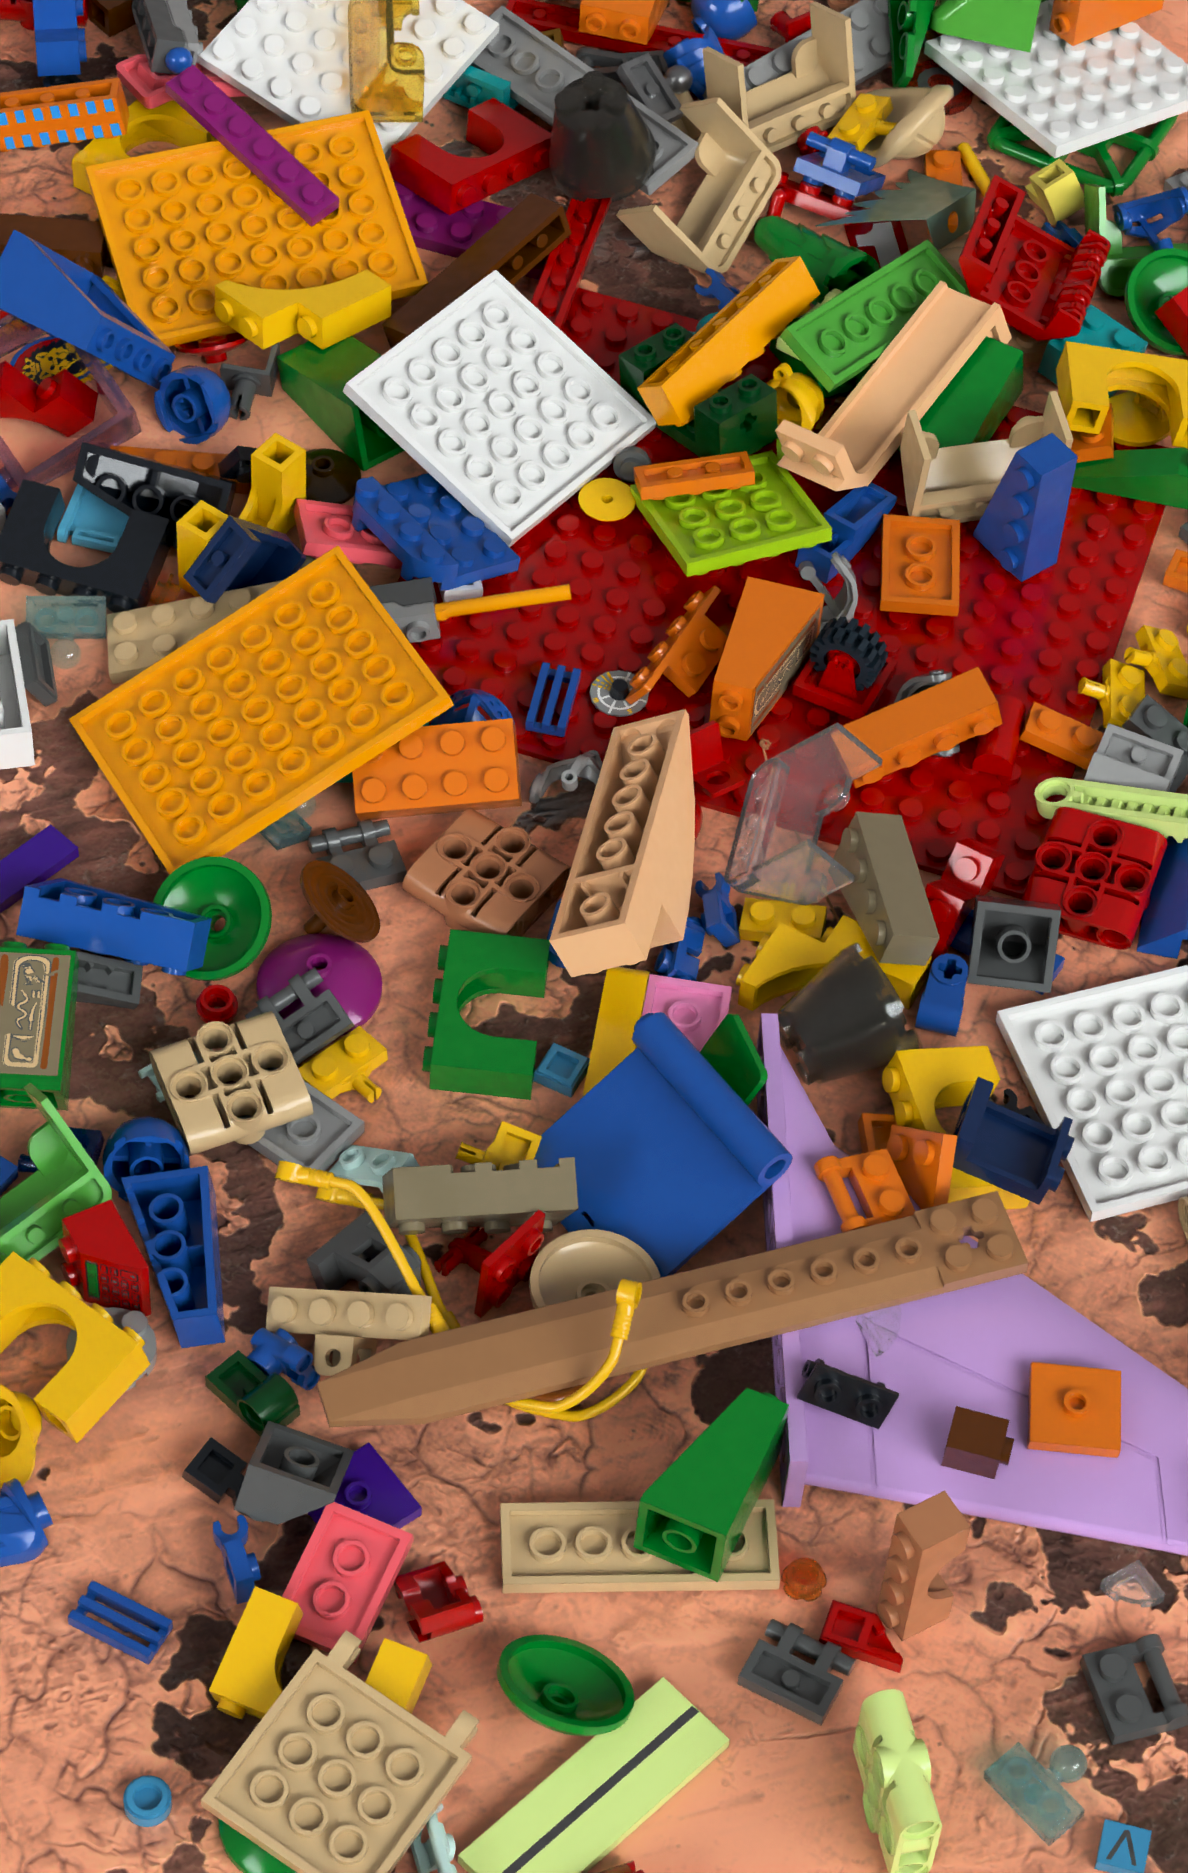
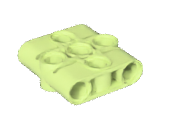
M896 1689L882 1690L864 1699L853 1743V1751L864 1786L863 1807L866 1821L871 1833L879 1835L878 1839L888 1873H929L939 1844L942 1823L930 1786L931 1764L928 1750L923 1739L915 1737V1731L903 1692Z

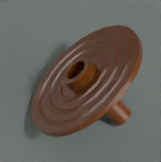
M311 861L303 867L300 874L301 888L308 904L315 912L304 924V930L308 934L320 933L328 926L340 936L358 943L370 942L378 935L380 919L377 909L367 892L352 876L341 868L325 861Z

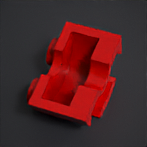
M445 1561L399 1575L394 1581L398 1600L403 1598L407 1611L415 1618L408 1621L407 1625L418 1643L484 1621L476 1595L469 1596L462 1575L455 1576Z

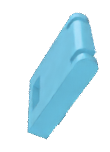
M77 484L59 524L57 541L66 543L69 535H71L73 545L113 553L120 542L129 516Z

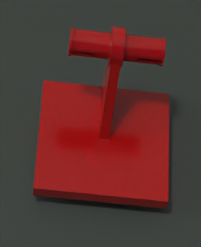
M538 1209L493 1253L478 1247L488 1238L484 1229L480 1230V1227H472L462 1238H454L449 1243V1250L434 1262V1267L438 1273L442 1271V1276L445 1277L460 1263H466L480 1273L474 1313L481 1318L493 1306L495 1308L502 1306L510 1296L512 1288L520 1280L526 1282L530 1279L532 1265L539 1254L540 1246L545 1238L542 1232L546 1214Z

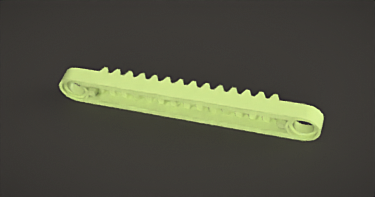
M1063 777L1045 779L1035 788L1034 795L1037 810L1044 818L1052 820L1056 809L1059 807H1070L1152 829L1162 834L1166 839L1169 836H1173L1177 843H1182L1184 838H1188V794ZM1053 795L1065 796L1063 800L1058 802L1046 801L1048 797Z

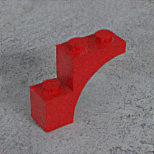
M7 361L0 363V418L33 421L50 427L68 438L94 421L98 393L66 369H63L53 377L45 378L38 385Z
M970 837L957 841L941 879L927 884L925 892L940 937L931 954V965L935 958L947 953L954 937L974 908L975 895L984 896L990 892L1006 854Z

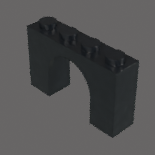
M23 479L0 533V580L14 586L20 583L32 586L39 592L49 596H55L56 593L68 596L81 605L92 606L96 604L107 607L113 613L147 607L174 540L170 519L133 509L117 548L108 558L92 566H68L59 562L50 554L52 539L66 508L60 489Z

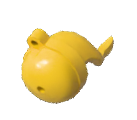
M781 363L773 371L774 378L767 383L777 390V424L780 425L785 419L812 431L815 422L820 419L824 411L823 392L812 377L803 373L793 372L789 364Z

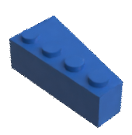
M1053 433L1015 453L972 534L1000 562L1001 566L1005 570L1010 571L1020 582L1057 563L1078 456Z
M58 878L25 886L16 935L63 944L94 954L120 957L125 962L135 965L152 964L161 966V971L164 973L185 976L187 971L203 967L212 918Z
M208 1166L121 1177L129 1207L181 1348L224 1343L225 1327L216 1194Z

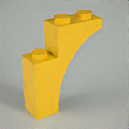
M368 269L334 283L302 289H263L225 280L215 285L214 310L216 317L220 321L229 325L263 350L298 333L323 350L391 317V285Z
M845 915L841 917L835 928L829 926L826 929L821 941L780 922L771 936L768 934L763 936L757 947L756 958L752 964L745 963L736 979V985L739 986L738 1005L753 1011L762 1004L790 992L812 988H843L866 992L872 995L875 994L909 1010L928 981L932 956H930L925 966L879 963L858 921Z

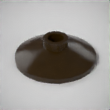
M333 449L306 451V500L343 504L355 496L357 481L361 479V471L357 463L350 456Z

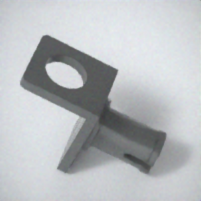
M279 343L271 347L265 370L226 363L221 364V379L228 390H233L229 415L233 419L237 420L239 410H242L240 420H247L250 417L255 394L272 397L279 372L276 359L280 355Z

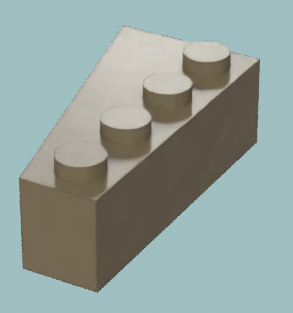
M856 812L849 827L845 828L842 833L841 843L829 865V869L878 962L925 966L940 937L902 815Z
M575 1157L559 1158L558 1164L554 1167L538 1168L537 1159L519 1160V1163L504 1166L503 1170H496V1165L492 1164V1162H483L462 1166L461 1173H453V1166L449 1164L392 1168L382 1176L384 1217L390 1228H399V1234L401 1235L425 1233V1228H442V1234H462L468 1232V1227H484V1232L488 1234L506 1233L511 1231L510 1226H521L538 1209L546 1214L542 1232L545 1233L552 1231L553 1226L578 1210Z

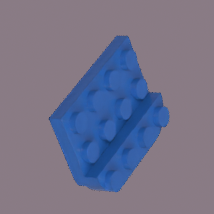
M429 473L383 486L373 476L357 481L352 507V525L357 532L370 529L403 563L400 576L406 581L414 580L415 577L419 579L432 577L433 582L440 583V591L518 571L520 557L497 534L487 529L481 519L473 516Z

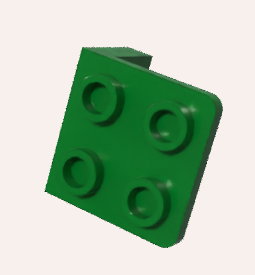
M727 1014L700 1053L740 1098L749 1105L766 1083L768 1074L738 1014Z

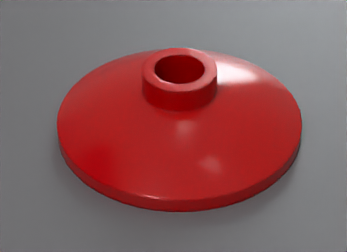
M236 332L207 337L184 344H176L175 346L176 350L180 353L204 356L205 363L213 364L226 361V352L241 346L248 339Z

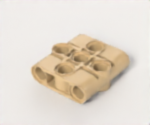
M272 1011L229 1025L219 1021L208 1022L201 1026L196 1036L149 1051L154 1074L175 1125L186 1141L189 1156L233 1141L244 1145L253 1144L259 1141L268 1129L313 1115V1106L308 1090ZM217 1047L222 1048L220 1050H210ZM272 1067L278 1068V1069L272 1070V1071L266 1070L267 1068H272ZM229 1081H236L235 1084H224ZM186 1095H197L193 1098H184ZM243 1115H251V1116H252V1117L246 1118V1119L239 1118L240 1116H243Z

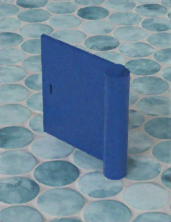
M659 1012L645 1014L636 1022L632 1041L637 1048L541 1135L542 1139L534 1159H537L538 1168L554 1167L558 1164L559 1158L575 1157L578 1210L560 1222L568 1232L597 1229L622 1235L643 1248L656 1264L660 1276L665 1277L675 1274L788 1170L793 1157L665 1013Z

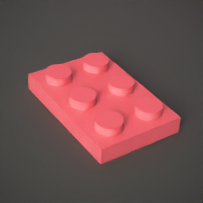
M296 498L293 513L304 555L317 559L338 545L351 563L385 565L392 569L402 568L403 563L370 529L358 532L352 525V505Z
M336 1502L326 1505L282 1597L298 1603L304 1613L293 1638L330 1653L339 1638L347 1630L362 1640L359 1646L362 1651L413 1544V1534Z

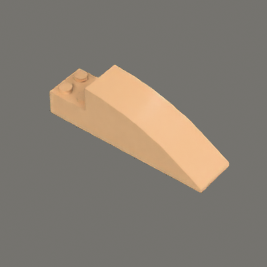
M686 709L613 728L549 940L571 978L585 974H596L602 970L623 965L637 964L640 961L647 960L650 948L683 941L692 887L695 844V796L689 714Z

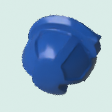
M710 26L705 27L703 38H686L663 53V58L668 68L674 65H682L690 70L693 80L688 91L694 93L700 100H705L702 95L706 90L703 48L710 47L725 55L714 30Z

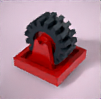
M840 617L838 621L833 618L825 624L812 644L810 659L794 682L792 695L857 720L871 714L895 675L898 660L888 657V652L885 651L887 647L885 642H878L881 636L877 631L871 634L869 632L871 626L865 623L861 627L858 625L859 620L852 618L849 623L846 617Z

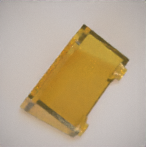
M419 0L349 1L348 46L351 113L369 110L373 122H423L425 77L423 52L412 43L394 42V31H402L403 20L411 13L412 15H419Z

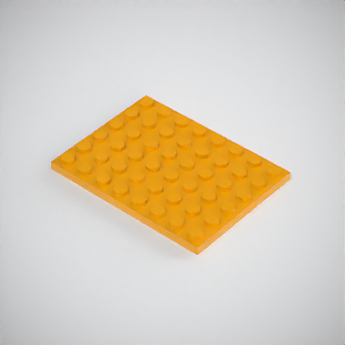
M369 110L266 130L339 198V208L312 227L218 140L86 166L87 181L125 304L169 347L176 344L198 341L207 337L237 332L226 323L220 321L216 317L214 310L215 285L225 280L263 289H302L334 283L368 269L391 285V300L416 295L428 284Z
M337 545L68 720L170 875L177 868L192 860L203 857H222L454 706L448 693Z

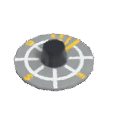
M616 670L598 676L591 684L589 694L592 703L598 710L607 715L624 717L641 711L647 704L649 692L630 705L625 698L633 688L629 682L635 674Z

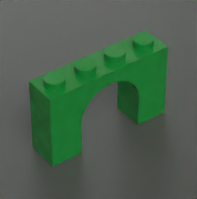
M450 929L448 946L440 945L438 970H444L443 979L435 978L433 1003L439 1004L438 1013L430 1012L428 1023V1037L434 1038L433 1047L425 1046L422 1071L430 1072L429 1089L531 1100L537 1041L482 1034L471 1028L462 1019L460 1011L471 1000L492 993L544 998L549 965V940Z

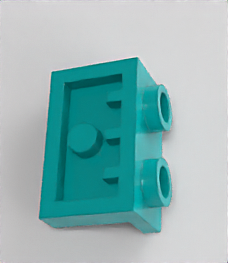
M471 65L442 96V98L469 109L491 98H496L513 110L519 104L510 97L511 82Z

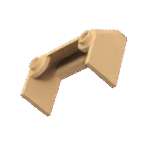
M816 1L809 3L812 36L800 41L794 48L791 56L792 72L748 91L745 89L744 65L710 47L703 48L707 99L720 97L772 153L796 143L800 135L813 126H819L823 131L837 125L856 99L851 18Z
M720 97L683 103L680 107L684 115L702 132L697 140L699 145L694 154L698 165L707 175L677 226L657 205L622 209L616 215L652 253L704 274H707L705 272L707 268L720 273H724L730 268L776 189L782 174L781 165L776 156Z
M1057 390L1049 391L1043 416H1025L1019 419L1012 427L1008 439L939 448L936 435L922 431L916 410H909L900 445L908 515L960 520V523L980 520L1017 451L1050 433L1057 436L1071 449L1074 439Z

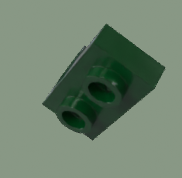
M239 1350L205 1376L206 1387L260 1437L268 1421L286 1427L300 1416L298 1398L289 1383L276 1373H272L269 1376L265 1375Z

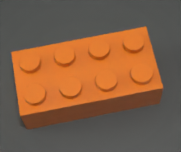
M512 718L422 726L352 771L355 813L360 821L463 812L469 808L486 810L522 806L516 727Z

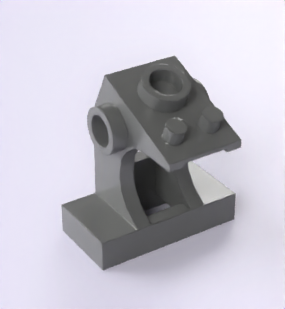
M367 1211L362 1213L306 1259L317 1289L340 1290L350 1280L354 1279L359 1282L358 1286L361 1292L412 1295L386 1243ZM399 1244L421 1286L420 1257L410 1246H401Z

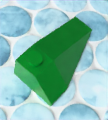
M888 0L893 87H906L913 77L936 0Z
M1188 448L1114 450V458L1076 463L1072 487L1188 509Z

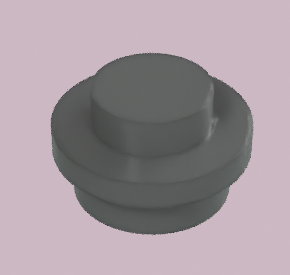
M631 446L623 449L616 455L613 469L619 479L626 483L635 484L633 467L651 465L652 463L648 454L643 449Z

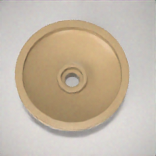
M577 1230L555 1238L539 1252L532 1265L529 1292L536 1309L617 1289L622 1278L645 1282L661 1278L649 1254L632 1240L605 1230Z

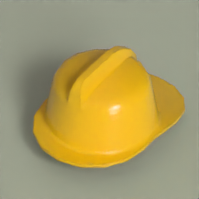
M0 1384V1487L12 1479H18L23 1486L30 1479L35 1466V1447L42 1430V1417L38 1406L32 1398L25 1393L11 1391L2 1384Z

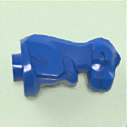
M18 1479L5 1482L1 1489L0 1567L25 1563L40 1556L49 1544L43 1529L53 1525L50 1514L39 1492L36 1491L26 1495Z

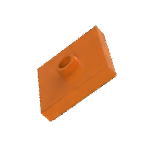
M1031 1362L1029 1368L1027 1449L1118 1458L1121 1451V1371Z

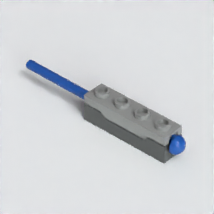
M132 0L131 9L151 72L178 75L192 64L195 66L196 63H200L199 55L203 52V43L198 40V28L192 23V10H188L187 0Z

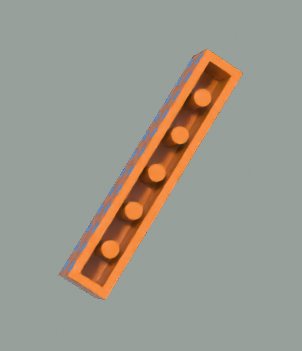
M120 78L0 93V152L32 146L41 148L49 144L64 142L78 143L95 138L111 139L119 135H126L129 110Z

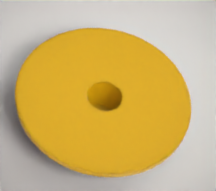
M599 478L588 482L582 487L578 496L579 506L586 515L606 522L617 521L627 517L633 511L636 504L630 487L626 483L613 478Z

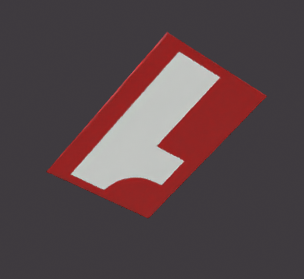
M900 220L853 223L849 226L844 224L850 247L854 246L869 254L878 262L880 269L909 251Z

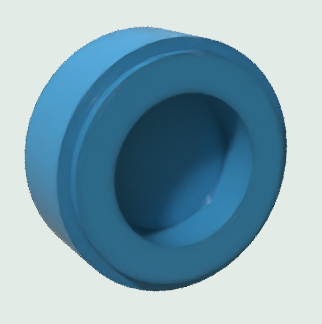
M141 1776L130 1782L124 1791V1811L132 1823L141 1827H153L162 1823L169 1816L172 1809L171 1790L162 1779L155 1776Z

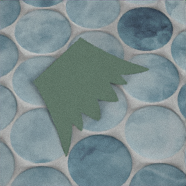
M910 169L908 170L910 183L896 182V186L902 190L874 191L878 197L883 199L854 203L856 206L869 209L847 212L845 214L855 216L825 222L816 226L878 221L926 220L934 246L937 250H940L970 231L975 214L976 188L941 181ZM952 211H955L958 215V226L954 233H951L948 229V217Z

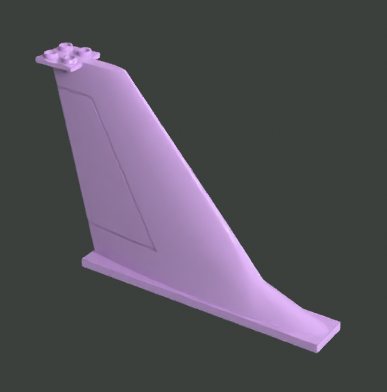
M761 1013L756 1050L767 1070L768 1078L756 1095L758 1118L793 1157L788 1170L763 1192L766 1251L842 1233L840 1229L842 1220L825 1182L818 1179L814 1165L818 1160L826 1156L833 1155L837 1158H843L850 1155L833 1144L780 1046L778 1013ZM842 1178L858 1215L866 1219L849 1178ZM909 1196L915 1211L921 1210L912 1197ZM964 1236L959 1241L960 1243H968L971 1248H977L978 1242L969 1236ZM1024 1274L772 1337L775 1396L781 1402L789 1404L779 1454L782 1507L801 1506L804 1484L916 1505L945 1490L961 1514L1188 1556V1388ZM818 1358L822 1359L824 1364L873 1383L882 1382L887 1389L898 1392L899 1397L880 1428L876 1429L797 1399L798 1393L807 1378L802 1377V1370L806 1361L811 1360L815 1362ZM1031 1362L1121 1371V1451L1118 1458L1027 1449L1029 1368ZM956 1406L1010 1420L1006 1437L1014 1438V1443L1008 1465L999 1463L995 1480L941 1466Z

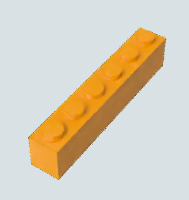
M800 256L775 259L637 387L658 426L676 425V427H681L694 419V406L718 393V390L727 382L739 377L742 373V367L749 361L761 356L765 352L764 347L772 339L778 338L794 318L800 317L809 311V304L821 293Z

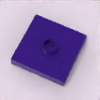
M370 1443L354 1451L334 1502L399 1529L422 1515L421 1505ZM326 1506L308 1513L316 1524Z

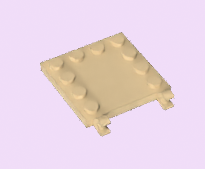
M347 1630L342 1634L327 1656L314 1649L201 1799V1806L297 1873H391L470 1764L472 1755L465 1751L464 1748L478 1731L476 1726L479 1720L463 1710L447 1734L443 1736L346 1670L360 1654L361 1649L359 1646L362 1643V1640Z

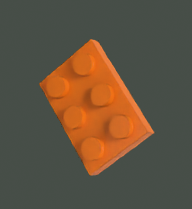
M883 514L880 611L958 617L960 520Z

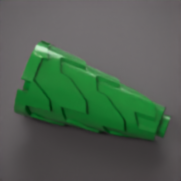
M771 215L761 218L754 227V240L768 255L771 262L780 258L796 256L802 258L821 293L811 302L814 306L818 303L821 304L826 294L831 292L832 289L834 290L835 288L844 292L880 269L878 262L869 254L854 246L848 247L826 234L821 236L800 223L796 225L779 216Z

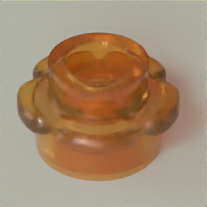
M806 1557L793 1560L786 1566L781 1575V1581L785 1584L783 1587L784 1592L793 1600L804 1599L806 1602L814 1601L822 1595L821 1589L827 1583L826 1575L820 1564ZM806 1579L808 1583L801 1584L799 1580Z

